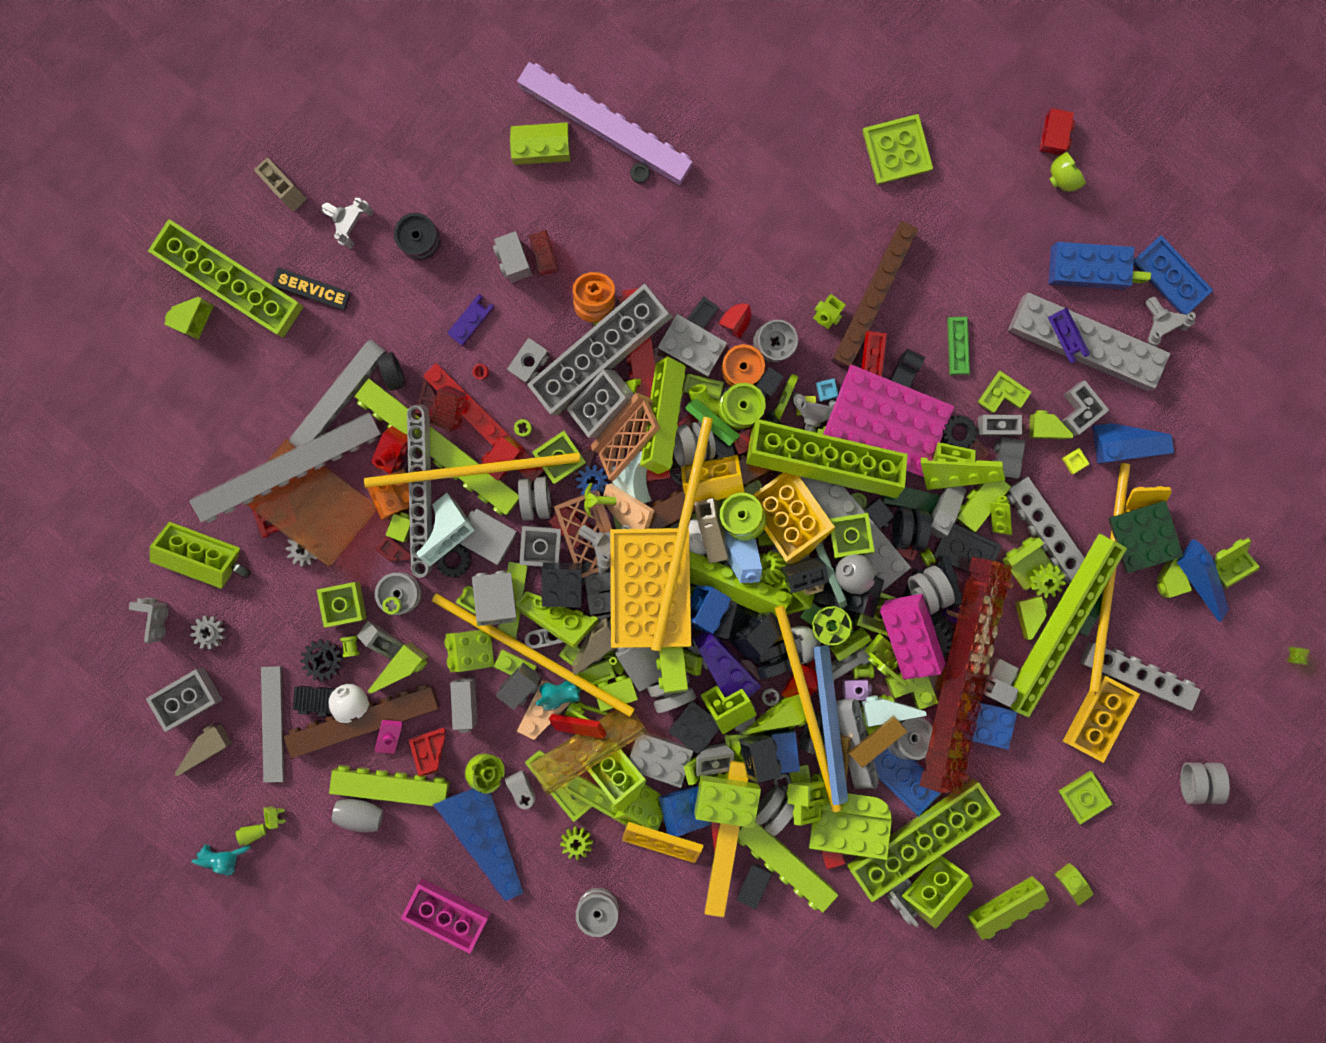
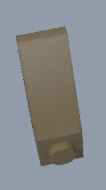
M268 157L254 169L260 178L293 212L307 200Z
M212 724L203 729L204 733L197 737L176 770V776L187 772L232 744L221 724L215 727Z

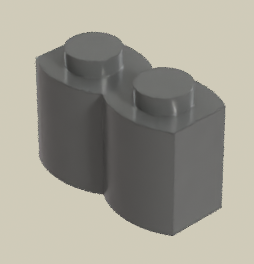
M1001 437L995 442L994 452H996V459L992 461L1003 462L1005 478L1019 479L1025 441Z

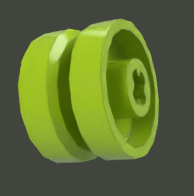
M737 383L730 387L720 398L718 405L719 416L722 421L733 429H746L752 426L756 419H760L764 414L766 407L765 397L756 386L749 383Z
M736 493L730 495L720 508L722 525L733 538L739 541H749L757 538L766 526L767 517L757 498L751 494Z

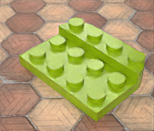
M847 793L848 802L840 804L842 810L838 812H832L829 798L828 802L821 803V820L812 823L809 849L888 860L892 815L888 805L883 800L871 796Z

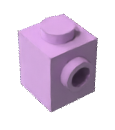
M842 679L843 699L866 700V697L871 695L872 692L871 684H868L866 679Z

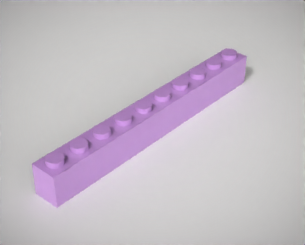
M528 62L517 80L520 89L676 184L681 185L690 171L692 161L687 154L676 152L672 145L666 142L663 144L652 133H645L638 124H630L625 121L626 118L619 113L614 114L609 111V107L605 104H598L593 101L590 95L579 93L575 86L570 83L566 85L553 73L551 75L548 74L541 65Z

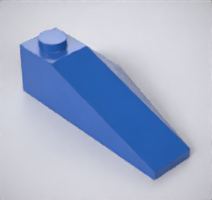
M1114 423L1092 426L1097 464L1174 453L1171 434Z
M1192 539L1184 550L1183 557H1180L1177 563L1218 622H1221L1229 608L1215 561L1201 543Z

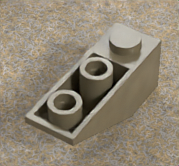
M714 498L695 502L697 522L710 564L729 560L724 526L720 520L721 504Z
M607 618L596 624L586 636L572 664L574 675L585 671L591 663L599 661L603 658L604 654L616 649L611 648V622Z

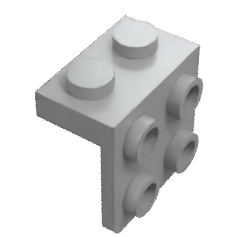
M153 597L137 598V601L130 602L129 610L148 612L144 643L150 644L161 641L166 633L164 622L168 616L167 603L157 602V598Z
M907 878L888 891L887 897L897 910L901 908L899 912L909 926L913 923L917 928L919 924L915 917L918 914L902 898V895L912 885Z

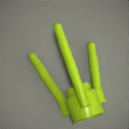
M580 701L577 704L572 702L565 713L569 717L588 719L583 716L585 711L582 709H586L612 718L615 717L612 713L607 711L601 712L600 709L584 705ZM588 736L592 741L596 740L595 737Z

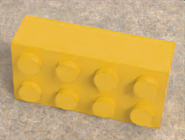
M1102 675L1100 692H1088L1063 742L1104 763L1140 694Z

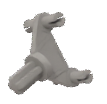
M355 198L354 204L345 208H337L329 203L321 206L322 213L331 217L336 225L334 237L340 245L347 246L349 249L353 248L351 245L354 246V242L351 241L348 235L361 213H365L367 216L372 215L370 212L373 213L369 203L364 200L362 201L360 198Z
M1151 297L1145 302L1154 316L1152 318L1154 322L1148 337V344L1152 346H1157L1163 335L1178 327L1186 331L1195 322L1196 315L1193 312L1187 315L1169 312L1168 309H1163L1155 297Z
M797 392L792 395L794 404L804 417V422L806 423L804 430L816 432V428L830 418L836 402L835 400H830L829 406L807 402L805 397L799 393L797 394Z
M583 525L578 534L593 543L592 547H594L598 572L605 574L610 566V532L597 533ZM623 525L622 529H630V527Z

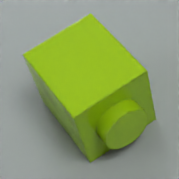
M400 512L399 515L393 514L386 536L407 542L410 536V515Z

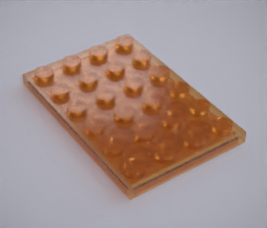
M286 438L267 462L296 447L289 443V439ZM325 466L316 470L313 467L307 470L308 474L298 479L295 476L289 479L290 483L282 487L276 485L271 488L272 492L264 496L258 494L253 497L254 500L245 504L328 567L333 564L377 510L373 502Z

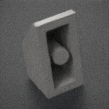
M367 621L357 635L366 647L391 660L404 645L382 627L370 621Z
M725 743L707 746L697 756L696 775L699 777L700 775L728 772L730 761H734V752Z

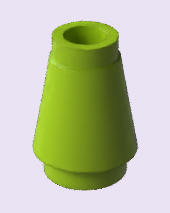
M264 824L240 827V830L236 831V838L240 846H247L267 835Z

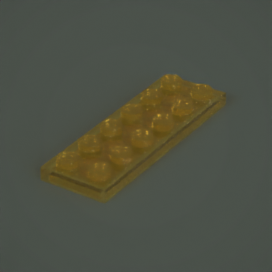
M615 709L598 720L607 733L604 739L576 734L532 762L530 766L547 796L646 733L647 730L636 713L633 712L631 717Z

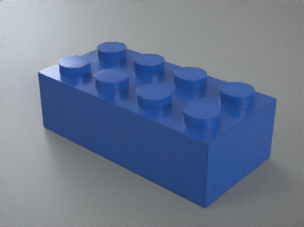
M1056 242L1051 246L1048 285L1125 290L1132 286L1134 247Z

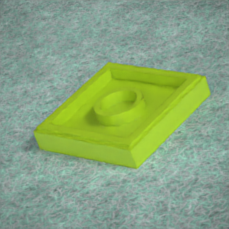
M1092 771L1085 773L1058 790L1080 825L1113 805Z

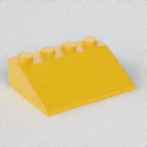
M783 472L753 494L761 503L767 517L764 530L785 561L790 565L798 563L809 555L835 529V526L800 476Z

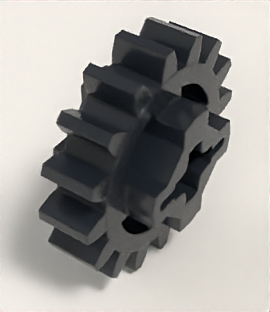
M319 639L318 644L316 641H312V647L309 645L305 646L307 652H301V655L305 658L300 660V663H305V666L301 669L308 670L307 677L313 675V680H317L320 677V681H325L326 677L329 680L333 678L332 674L337 675L339 673L337 668L343 667L339 664V661L344 660V658L339 657L338 654L342 650L336 651L337 644L331 646V640H327L324 643L323 639ZM322 647L319 653H313L316 648ZM323 656V660L325 661V663L321 664V660H319V657ZM325 667L331 668L328 672L322 673Z

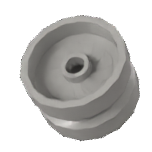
M537 477L534 481V490L529 478L519 479L518 493L522 520H534L535 508L540 519L551 518V495L547 477Z
M937 566L925 569L923 575L917 573L909 577L908 586L911 595L923 594L930 615L938 612L939 607L946 608L955 602L952 587L945 574Z
M403 572L385 575L378 582L375 588V599L377 605L383 610L382 604L386 598L397 597L402 603L401 610L396 614L390 615H401L413 611L418 606L422 598V589L419 581L414 576ZM398 590L401 593L399 597L396 596ZM391 600V603L387 604V606L390 607L391 611H393L394 608H397V605L394 604V600Z
M686 672V679L688 684L690 680ZM659 680L647 687L651 697L662 696L654 702L657 713L674 709L696 698L691 687H688V692L664 694V689H659Z
M922 717L901 720L900 722L907 729V732L888 747L889 751L899 759L920 760L926 758L932 753L936 744L934 728L929 721Z
M778 785L768 791L759 802L756 823L758 825L765 823V830L772 836L777 835L793 817L794 805L788 804V797L785 798V791Z
M592 888L580 897L576 908V922L585 934L591 937H602L609 934L615 928L618 921L619 904L616 897L609 890Z

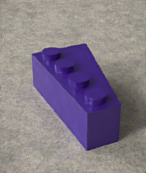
M703 631L694 639L725 698L740 689H743L749 698L761 688L754 674L715 633Z

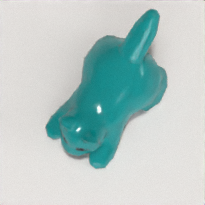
M567 680L559 685L546 682L539 688L542 698L538 699L536 705L543 706V709L546 711L555 710L564 703L579 701L581 689Z
M204 844V847L196 854L198 859H193L191 862L205 868H213V872L229 876L235 872L237 856L248 851L250 845L233 851L214 853L210 849V845Z

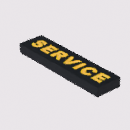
M279 267L272 282L274 287L344 311L351 295L349 291Z

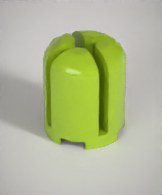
M835 606L819 610L812 622L815 637L821 643L829 646L840 645L846 642L853 631V621L850 615L843 609ZM828 621L831 623L832 621L837 622L836 626L838 628L836 631L834 629L833 632L829 631Z

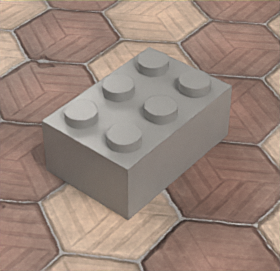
M677 314L659 344L658 350L708 378L727 346V342Z
M603 369L567 410L588 438H598L633 397L634 393L615 370Z
M202 667L195 669L146 698V701L164 732H167L221 702L222 698L205 668Z
M638 729L629 760L641 775L681 788L685 777L683 766L690 762L693 750L684 744Z

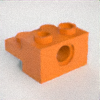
M402 469L389 475L402 474L405 471ZM409 483L367 487L381 520L409 509Z

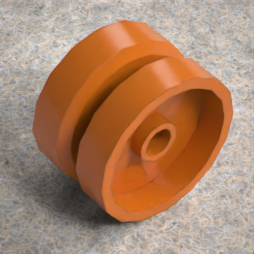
M589 272L576 279L573 284V305L576 315L588 322H600L615 309V285L607 275L599 272Z
M741 344L734 346L723 359L721 368L723 379L730 387L737 383H749L755 386L764 373V358L760 351L751 345ZM745 365L746 369L742 370L740 366L742 367Z

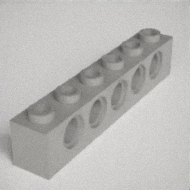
M1024 477L1011 486L1006 497L1011 505L1014 504L1018 509L1016 512L1020 519L1025 520L1029 525L1027 528L1031 535L1042 540L1044 544L1040 547L1051 557L1049 560L1054 567L1058 566L1060 568V572L1062 571L1065 575L1064 581L1070 585L1085 558L1030 478ZM1024 495H1026L1029 498V504L1027 506H1025L1022 503V497ZM1035 511L1039 512L1040 519L1038 521H1035L1033 519V513ZM1046 527L1050 528L1051 535L1049 537H1046L1044 535V529ZM1057 543H1060L1062 546L1060 553L1055 551ZM1068 559H1071L1073 562V565L1070 569L1066 567V561Z
M1096 641L1095 644L1087 643L1079 662L1080 664L1089 668L1093 667ZM1105 648L1108 661L1103 664V674L1190 711L1193 710L1201 689L1194 687L1196 683L1186 679L1182 682L1173 673L1166 671V674L1159 672L1160 668L1152 664L1145 666L1141 664L1142 660L1131 656L1129 659L1124 657V652L1113 648V651ZM1125 662L1126 668L1121 672L1120 664ZM1142 670L1143 677L1138 679L1137 673ZM1160 677L1161 684L1156 687L1155 681ZM1177 685L1179 691L1174 695L1173 688Z

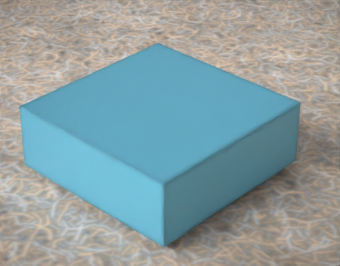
M835 378L815 383L820 402L838 397Z

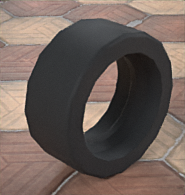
M390 352L379 356V368L388 389L393 391L405 387V378L395 354Z

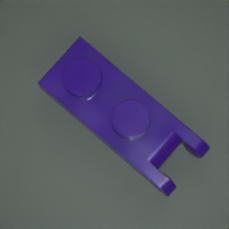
M480 294L447 332L450 337L462 346L494 308L493 304H490L487 309L479 304L483 297Z
M1068 308L1048 317L1070 363L1076 362L1074 354L1081 351L1084 357L1090 355Z

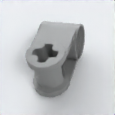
M521 770L505 778L506 785L518 807L529 809L534 804L536 797L525 772ZM524 796L530 797L528 804L526 801L522 802Z

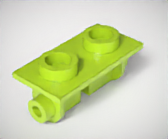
M1000 496L997 502L990 503L992 530L996 533L1012 535L1009 500L1006 496Z

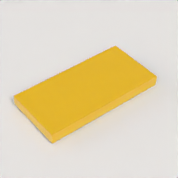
M628 822L622 837L624 842L692 863L696 862L703 848L702 844Z

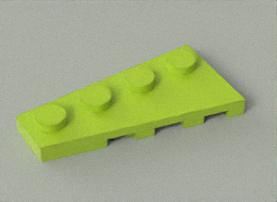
M921 458L927 490L1005 481L1003 462L977 460L975 463H969L958 459L957 462H947L946 459L938 458L937 461H928V458Z
M527 591L515 603V609L573 649L599 622L597 617L586 616L578 610L573 611L566 607H542V597Z
M538 750L525 761L528 768L573 822L592 807L561 788L570 771L544 752Z

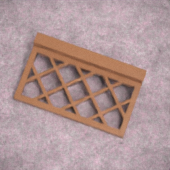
M635 393L591 445L592 451L599 454L608 479L614 481L660 429L650 407L653 402L647 396ZM642 422L641 432H638L639 423ZM650 422L652 427L647 432L648 423ZM628 436H631L629 446H626ZM639 436V441L635 446L636 437ZM619 449L618 457L615 459L616 450ZM625 449H628L627 456L623 459ZM616 462L615 470L612 471L613 464Z
M598 490L591 491L595 496H600ZM584 495L553 506L573 563H581L583 559L592 563L590 569L582 573V578L598 572V567L594 568L597 565L596 556L593 561L584 557L588 547L594 549L590 545L591 542L588 541L586 543L578 539L579 530L588 518L586 512L577 509L580 501L585 500ZM596 504L590 507V511L592 510L593 513L591 518H594L596 522L593 530L596 532L598 528L599 532H610L612 527L604 504ZM568 506L573 509L569 519L561 516L560 508ZM576 511L585 514L581 525L571 521ZM570 523L579 527L575 537L567 533ZM576 541L586 545L581 555L574 552L573 548Z

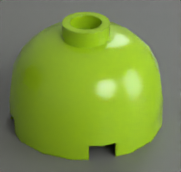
M1068 152L1054 160L1050 169L1052 177L1049 178L1054 188L1059 187L1062 191L1072 192L1086 184L1082 173L1077 169L1074 160Z
M486 753L474 756L468 762L465 769V778L469 786L478 792L486 794L494 792L500 786L501 777L504 778L505 774L502 760Z

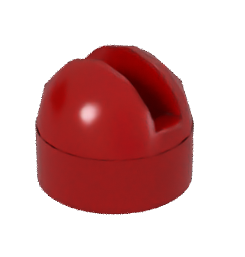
M477 364L473 368V375L480 380L486 379L489 376V369L486 365Z

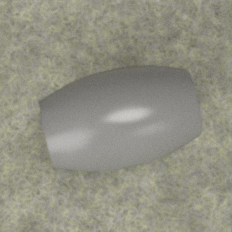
M358 799L337 800L332 813V822L350 831L375 832L380 828L383 809Z

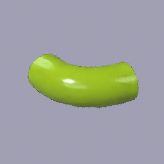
M697 384L688 389L691 401L698 399L720 418L718 411L720 400L714 399L709 395L706 385Z

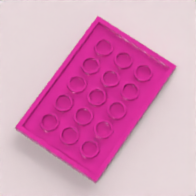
M850 365L823 435L908 454L906 471L924 477L921 458H928V461L933 460L936 445L942 439L943 430L946 429L944 426L948 424L954 406Z

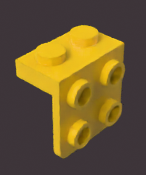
M1163 486L1134 488L1125 504L1124 513L1161 501L1167 502L1172 493L1171 488Z

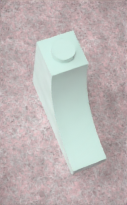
M640 451L612 482L616 487L646 504L651 501L646 483L647 469L640 466L642 451Z
M448 493L432 504L435 511L434 529L428 541L417 552L418 557L429 567L475 531L458 503Z

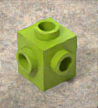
M830 294L825 302L820 301L814 309L817 313L813 319L829 329L832 324L837 325L842 318L840 312L846 304Z

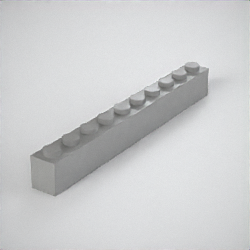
M367 413L190 499L189 502L200 522L206 520L209 523L217 519V514L223 511L227 514L235 510V506L240 503L245 505L254 500L253 497L258 494L264 496L272 492L271 488L276 485L282 487L290 483L289 479L295 476L297 479L308 474L307 470L313 467L316 470L325 466V461L329 459L335 461L343 457V452L349 450L351 453L361 448L360 444L364 442L369 444L376 441L380 432L371 414Z

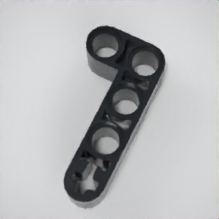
M907 348L902 353L890 380L909 388L915 374L920 370L925 356Z

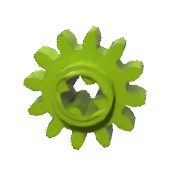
M1049 563L1047 568L1040 565V571L1033 570L1036 576L1030 577L1032 582L1030 586L1038 596L1043 593L1044 597L1047 598L1048 594L1051 593L1055 597L1056 590L1062 592L1060 585H1066L1063 579L1065 575L1062 571L1060 572L1058 566L1053 568Z

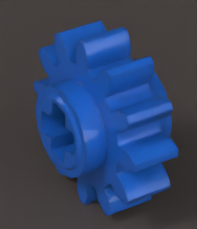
M586 465V472L579 470L582 477H577L575 480L581 482L576 487L583 488L581 495L585 494V490L590 484L587 483V479H591L592 476L596 477L595 480H598V484H594L591 487V491L598 490L604 493L605 488L603 486L609 484L604 481V479L608 478L607 474L602 475L604 468L597 471V466L594 465L593 469L590 470V467Z

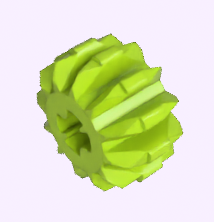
M770 551L768 554L763 553V558L760 559L762 566L761 581L770 585H775L776 582L781 583V578L785 577L781 567L787 566L788 563L780 553H775L774 551Z
M574 826L573 832L568 828L566 830L567 835L563 834L561 837L564 841L560 843V846L566 847L562 853L570 852L569 859L575 855L576 860H579L580 854L585 858L587 857L586 851L591 852L592 850L589 845L593 844V840L588 839L591 834L590 832L583 834L585 830L583 827L580 832H578L577 826ZM575 839L578 840V843L581 842L579 847H575V844H572Z

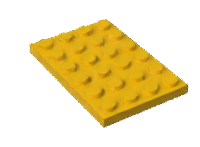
M678 528L610 529L611 648L652 647ZM689 528L662 647H691Z

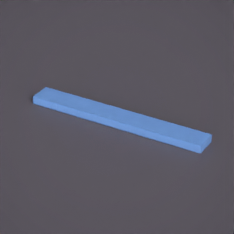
M823 645L813 649L833 805H840L848 802L830 650L829 645Z

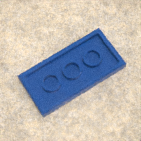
M1162 235L1155 239L1133 261V265L1140 272H1151L1149 282L1180 314L1187 315L1214 291Z
M888 748L874 758L878 778L918 817L945 790L916 760L899 759L892 755Z

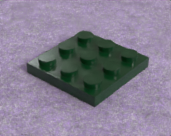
M1166 501L1108 518L1115 542L1127 548L1121 558L1125 573H1131L1183 557Z

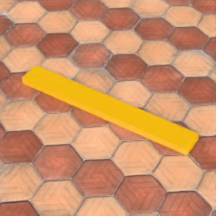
M730 761L727 779L748 782L744 762ZM723 823L719 825L704 911L706 915L724 917L740 826Z

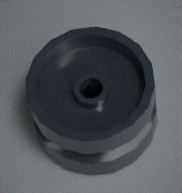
M409 213L401 217L396 223L394 240L401 251L409 258L426 260L437 252L440 245V233L432 220L426 215Z
M909 507L897 508L892 524V542L895 549L906 550L909 546L913 551H924L926 549L931 529L930 514L927 509L917 508L912 511Z
M784 640L775 641L763 656L752 658L756 664L764 663L757 668L760 679L770 678L792 669L789 657L785 655L787 650Z

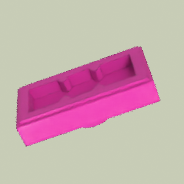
M382 720L375 753L395 754L402 721Z

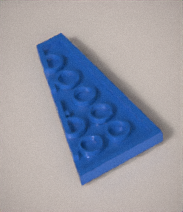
M472 788L432 804L441 814L446 824L453 830L455 836L470 856L479 865L478 867L488 877L490 883L503 900L507 901L523 894L491 793L478 792Z

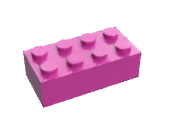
M923 594L885 600L880 612L903 680L940 675L945 666V660Z
M422 878L401 919L470 954L490 912Z

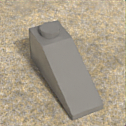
M958 486L944 489L930 515V533L939 539L948 535L960 510L966 493L965 488Z

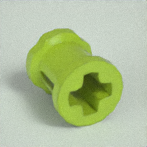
M357 636L340 638V641L343 643V657L360 655L359 651H357Z
M869 662L865 665L859 664L853 668L854 680L860 677H870V679H873V664Z

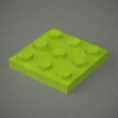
M919 114L863 128L862 132L876 185L933 170Z

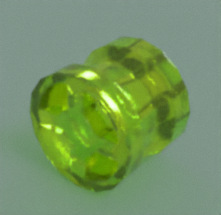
M1289 647L1290 657L1287 658V662L1308 665L1307 655L1310 649Z

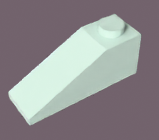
M877 695L866 697V701H862L865 722L868 726L883 724L893 715L899 721L927 716L924 710L878 698Z

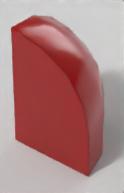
M742 303L731 307L724 314L719 325L724 329L732 330V335L740 339L750 323V305Z

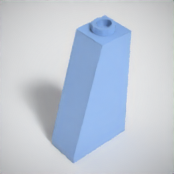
M724 528L729 558L727 562L739 582H760L762 566L756 539L739 541L733 538Z

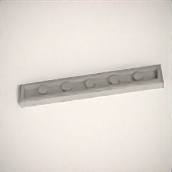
M282 666L261 667L263 783L283 782L285 780Z

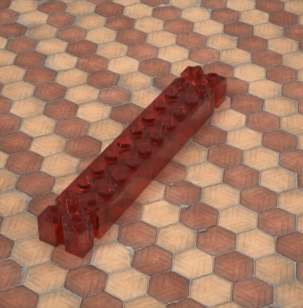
M972 557L969 568V572H971L970 580L967 579L925 759L927 767L926 771L923 770L920 786L939 793L960 794L964 782L969 780V775L962 772L966 771L968 767L969 752L972 749V739L977 728V717L981 710V700L986 689V678L990 672L989 665L991 656L994 654V643L999 632L998 626L1003 615L1002 608L1007 597V589H1012L1014 585L1012 581H1009L1012 576V566L978 557Z

